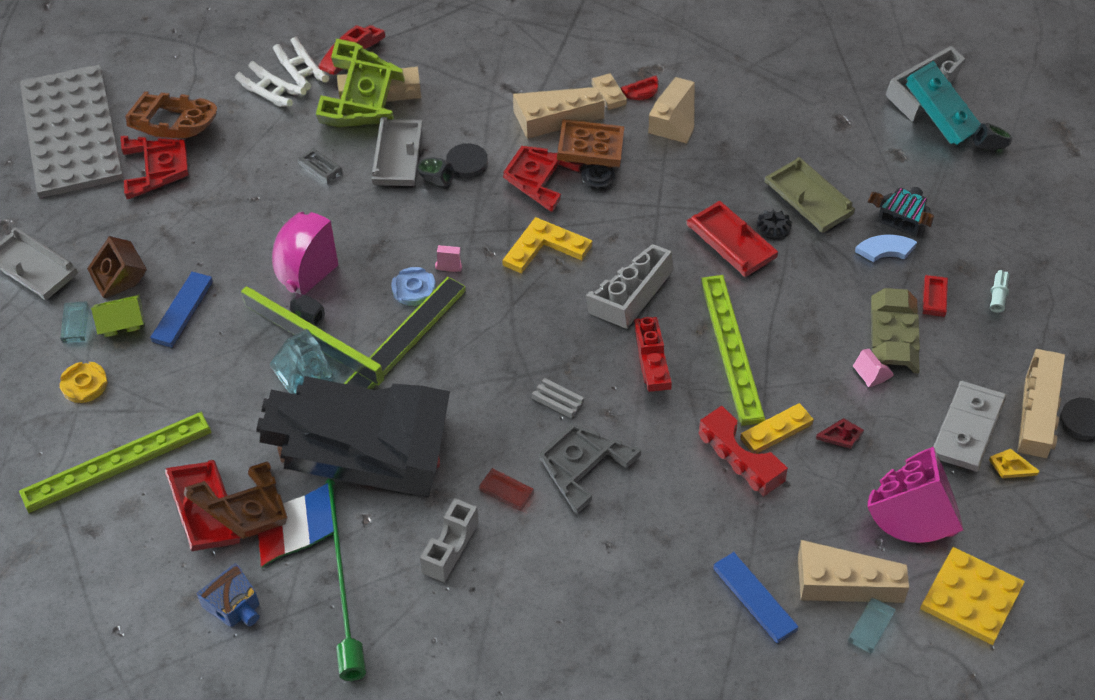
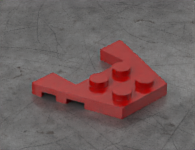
M120 136L123 155L144 152L146 177L124 180L126 200L189 175L184 140L158 138V141L147 140L146 137H138L137 140L129 139L128 136Z
M521 146L504 170L503 178L553 212L561 200V194L544 188L545 184L558 165L579 172L584 163L557 160V153L548 152V149Z

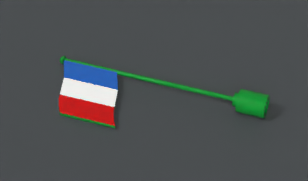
M328 479L325 485L307 495L283 503L288 517L286 524L258 534L261 568L280 557L310 547L334 534L346 639L342 640L336 647L339 676L344 681H356L366 675L362 642L351 638L333 492L335 482L332 479Z

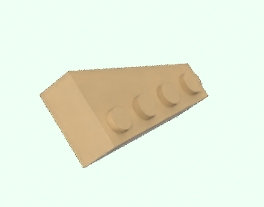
M597 87L513 94L514 114L527 139L561 130L563 119L583 122L604 119L605 100Z
M801 540L798 553L801 600L905 603L909 590L907 565Z

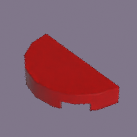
M653 76L620 87L626 98L645 100L655 95L658 90L659 80L657 76Z

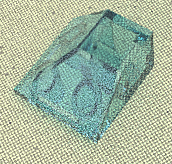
M308 329L286 339L270 362V367L291 394H296L298 384L303 385L305 376L327 380L333 376L318 342Z

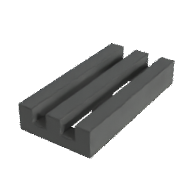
M314 148L298 158V162L302 167L326 184L330 182V178L335 179L336 174L340 175L343 173L342 167Z

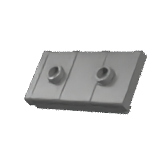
M387 117L380 119L372 171L373 185H415L423 126L422 120H389Z
M13 228L11 233L0 241V270L21 283L24 287L41 296L44 300L50 298L78 274L76 267L70 261L18 228Z
M960 381L934 444L939 459L978 472L1007 395Z

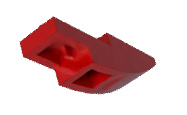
M356 25L339 39L355 42L364 49H367L385 38V30L372 25L366 28ZM334 45L319 64L320 70L331 75L338 74L344 70L333 65L331 56Z
M657 317L634 319L641 369L648 392L672 390V382L664 354V343Z

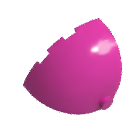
M304 212L295 214L283 225L274 241L272 250L273 270L278 280L290 292L305 295L339 265L331 221L313 212L308 215L304 214Z
M934 446L906 459V465L898 471L890 470L880 480L881 486L878 490H872L869 496L867 507L874 521L882 530L897 539L923 543L944 537H953L963 531L960 512L952 488Z

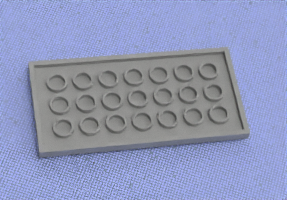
M100 64L20 81L35 184L39 198L124 180Z

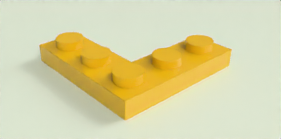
M535 217L502 260L503 266L522 274L543 245L583 260L592 247V240Z

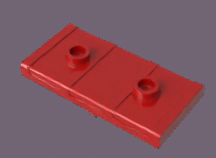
M721 201L716 202L687 220V226L694 230L744 277L752 274L778 256V251Z
M215 460L166 468L165 475L168 479L173 499L176 502L191 551L240 543V536L184 495L185 487L205 481L217 498L228 496Z

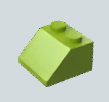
M140 295L95 304L91 307L97 334H104V337L117 335V330L126 329L127 332L141 329L140 325L145 323Z

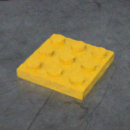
M952 547L920 609L993 645L1025 581Z

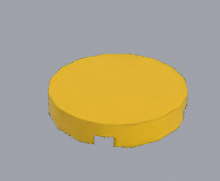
M78 362L68 367L60 377L61 382L59 383L60 390L66 399L76 403H85L98 398L105 391L108 381L106 372L101 365L95 362L85 364Z

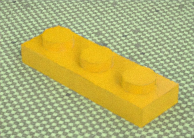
M798 403L742 432L740 439L751 453L758 454L813 425L814 419Z

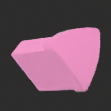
M438 245L435 269L461 272L460 247Z
M870 349L862 350L853 365L869 388L881 384L894 376L889 367L882 364Z

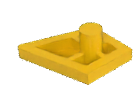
M1012 449L989 457V461L1001 478L1037 476L1039 473L1037 468Z

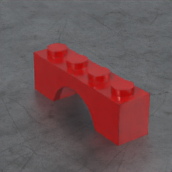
M720 406L700 420L699 436L705 443H709L715 449L721 459H725L732 466L735 473L742 475L753 490L758 491L764 497L786 481L788 467L772 452L755 454L741 448L734 438L737 432L738 420L723 406Z

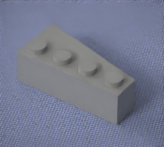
M949 46L892 78L886 96L913 122L924 111V108L906 86L908 82L906 78L934 61L951 83L959 75L965 58L956 49Z

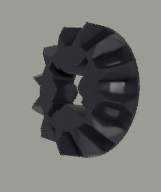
M592 164L583 168L581 177L583 183L587 184L589 188L594 186L597 190L599 187L606 189L608 185H613L615 171L612 167Z
M774 208L771 212L765 210L763 214L758 216L757 220L758 230L765 236L772 238L785 236L790 232L792 226L789 215H784L782 210L775 212ZM772 220H776V227H774Z

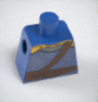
M236 563L197 593L201 606L229 627L235 626L241 620L247 626H252L260 617L255 611L259 606L257 594Z

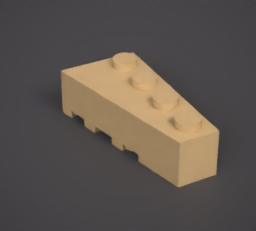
M1035 349L1025 377L1018 453L1047 458L1050 450H1055L1057 435H1054V430H1057L1059 423L1057 412L1061 402L1059 394L1062 387L1065 354Z

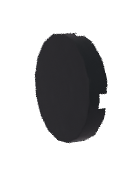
M463 143L454 146L446 155V161L451 163L454 173L458 174V177L461 178L478 176L488 166L486 151L476 144Z
M1079 397L1071 399L1064 405L1060 414V421L1063 423L1062 427L1069 435L1083 441L1095 438V400Z

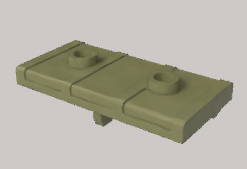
M800 157L765 177V183L798 210L803 217L807 218L821 233L849 218L855 212V208L852 206L853 203Z

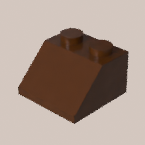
M109 236L87 270L101 296L109 298L135 287L144 276L147 268L131 241Z

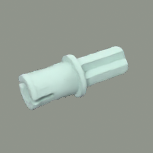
M999 270L995 275L994 286L990 291L992 294L990 309L995 313H1001L1005 310L1006 297L1009 295V289L1007 288L1009 273L1003 270Z

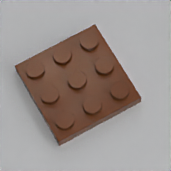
M563 119L557 160L579 162L587 165L596 164L606 167H620L624 126Z

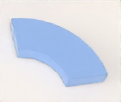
M879 235L861 242L856 246L855 252L872 262L889 256L905 260L915 249L917 241L899 235Z

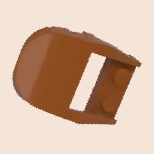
M144 91L125 118L128 127L154 137L187 138L202 132L211 124L217 115V106L213 102L202 98L191 100L189 95L181 94L180 98L170 97V93H160L157 96L150 95L149 92ZM159 108L182 113L172 127H169L168 123L160 122L158 125L150 123V120Z

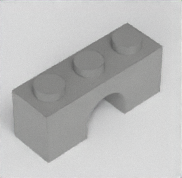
M456 498L443 517L444 526L439 539L431 538L420 557L422 574L444 583L479 523L477 507Z

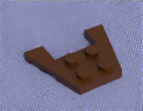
M268 461L249 467L248 475L257 485L256 487L222 498H217L205 481L187 486L184 490L185 497L242 539L285 525L288 518L281 496L277 493L276 481L274 476L272 477L271 465Z

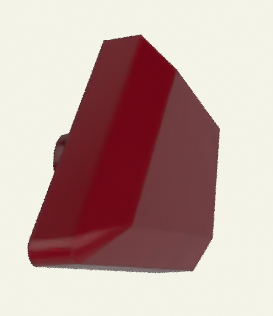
M843 418L816 435V439L851 449L862 436L864 430Z

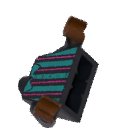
M912 187L910 191L898 188L894 193L885 196L878 192H872L867 201L880 208L879 223L914 237L917 236L921 224L932 227L934 215L931 214L930 208L926 206L928 199L922 196L923 191L919 187Z

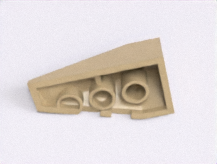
M677 77L674 78L658 98L649 114L648 133L688 143L694 131L695 82Z

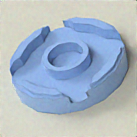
M421 267L406 268L401 270L396 278L394 276L392 279V293L398 302L409 306H417L436 289V281L432 273L429 274Z

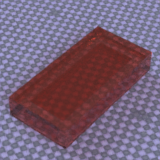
M493 468L479 485L480 491L519 511H522L534 494L533 488Z

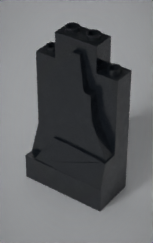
M305 376L303 385L298 384L296 394L271 389L269 399L264 398L261 412L265 413L264 418L258 419L256 432L260 433L259 443L282 447L280 458L285 459L283 469L429 497L438 463L450 391L420 385L393 383L392 387L372 390Z

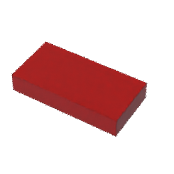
M925 275L922 314L946 316L948 278Z

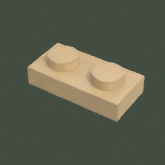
M611 73L592 78V86L599 89L605 100L604 105L608 110L627 105V98Z

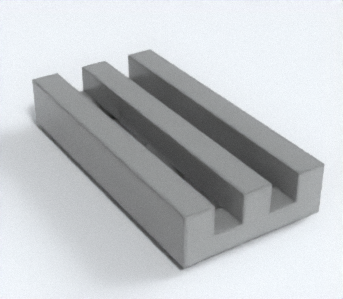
M546 378L542 380L541 385L537 386V391L532 393V399L571 419L584 403V397ZM542 393L554 398V400L542 395ZM562 403L572 407V409L562 405Z

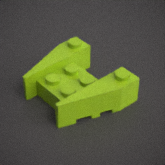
M336 39L331 56L334 67L349 71L341 99L320 96L316 111L318 122L335 127L380 124L382 117L394 120L392 110L384 109L392 79L405 81L403 70L379 58L375 53L365 50L355 42Z

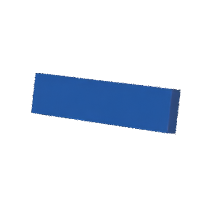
M191 272L150 338L153 343L170 348L174 346L212 285L213 279L211 276Z
M732 552L713 565L715 572L777 644L798 631L799 626L735 552Z

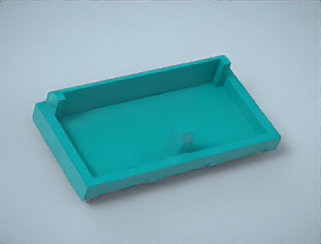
M934 61L906 78L908 80L906 86L950 144L955 143L958 145L976 132L981 123Z

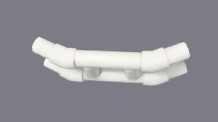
M298 37L291 39L298 54V57L289 60L280 44L273 46L280 63L291 74L298 86L309 90L311 84L305 77L312 74L319 81L328 82L329 76L319 69ZM305 62L308 68L300 71L295 68V66Z
M251 61L248 67L262 79L259 83L256 84L249 78H246L241 72H238L235 76V79L244 88L255 92L280 107H291L293 105L292 99L280 96L285 91L291 95L306 94L305 87L288 83L270 74L269 71L265 70L262 66L260 67L254 61ZM270 83L278 86L272 92L264 89Z

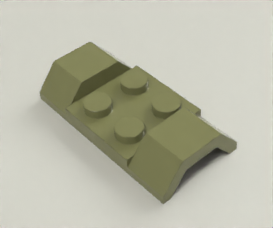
M884 288L871 297L872 352L884 365H907L913 373L919 374L920 342L917 298L906 289Z

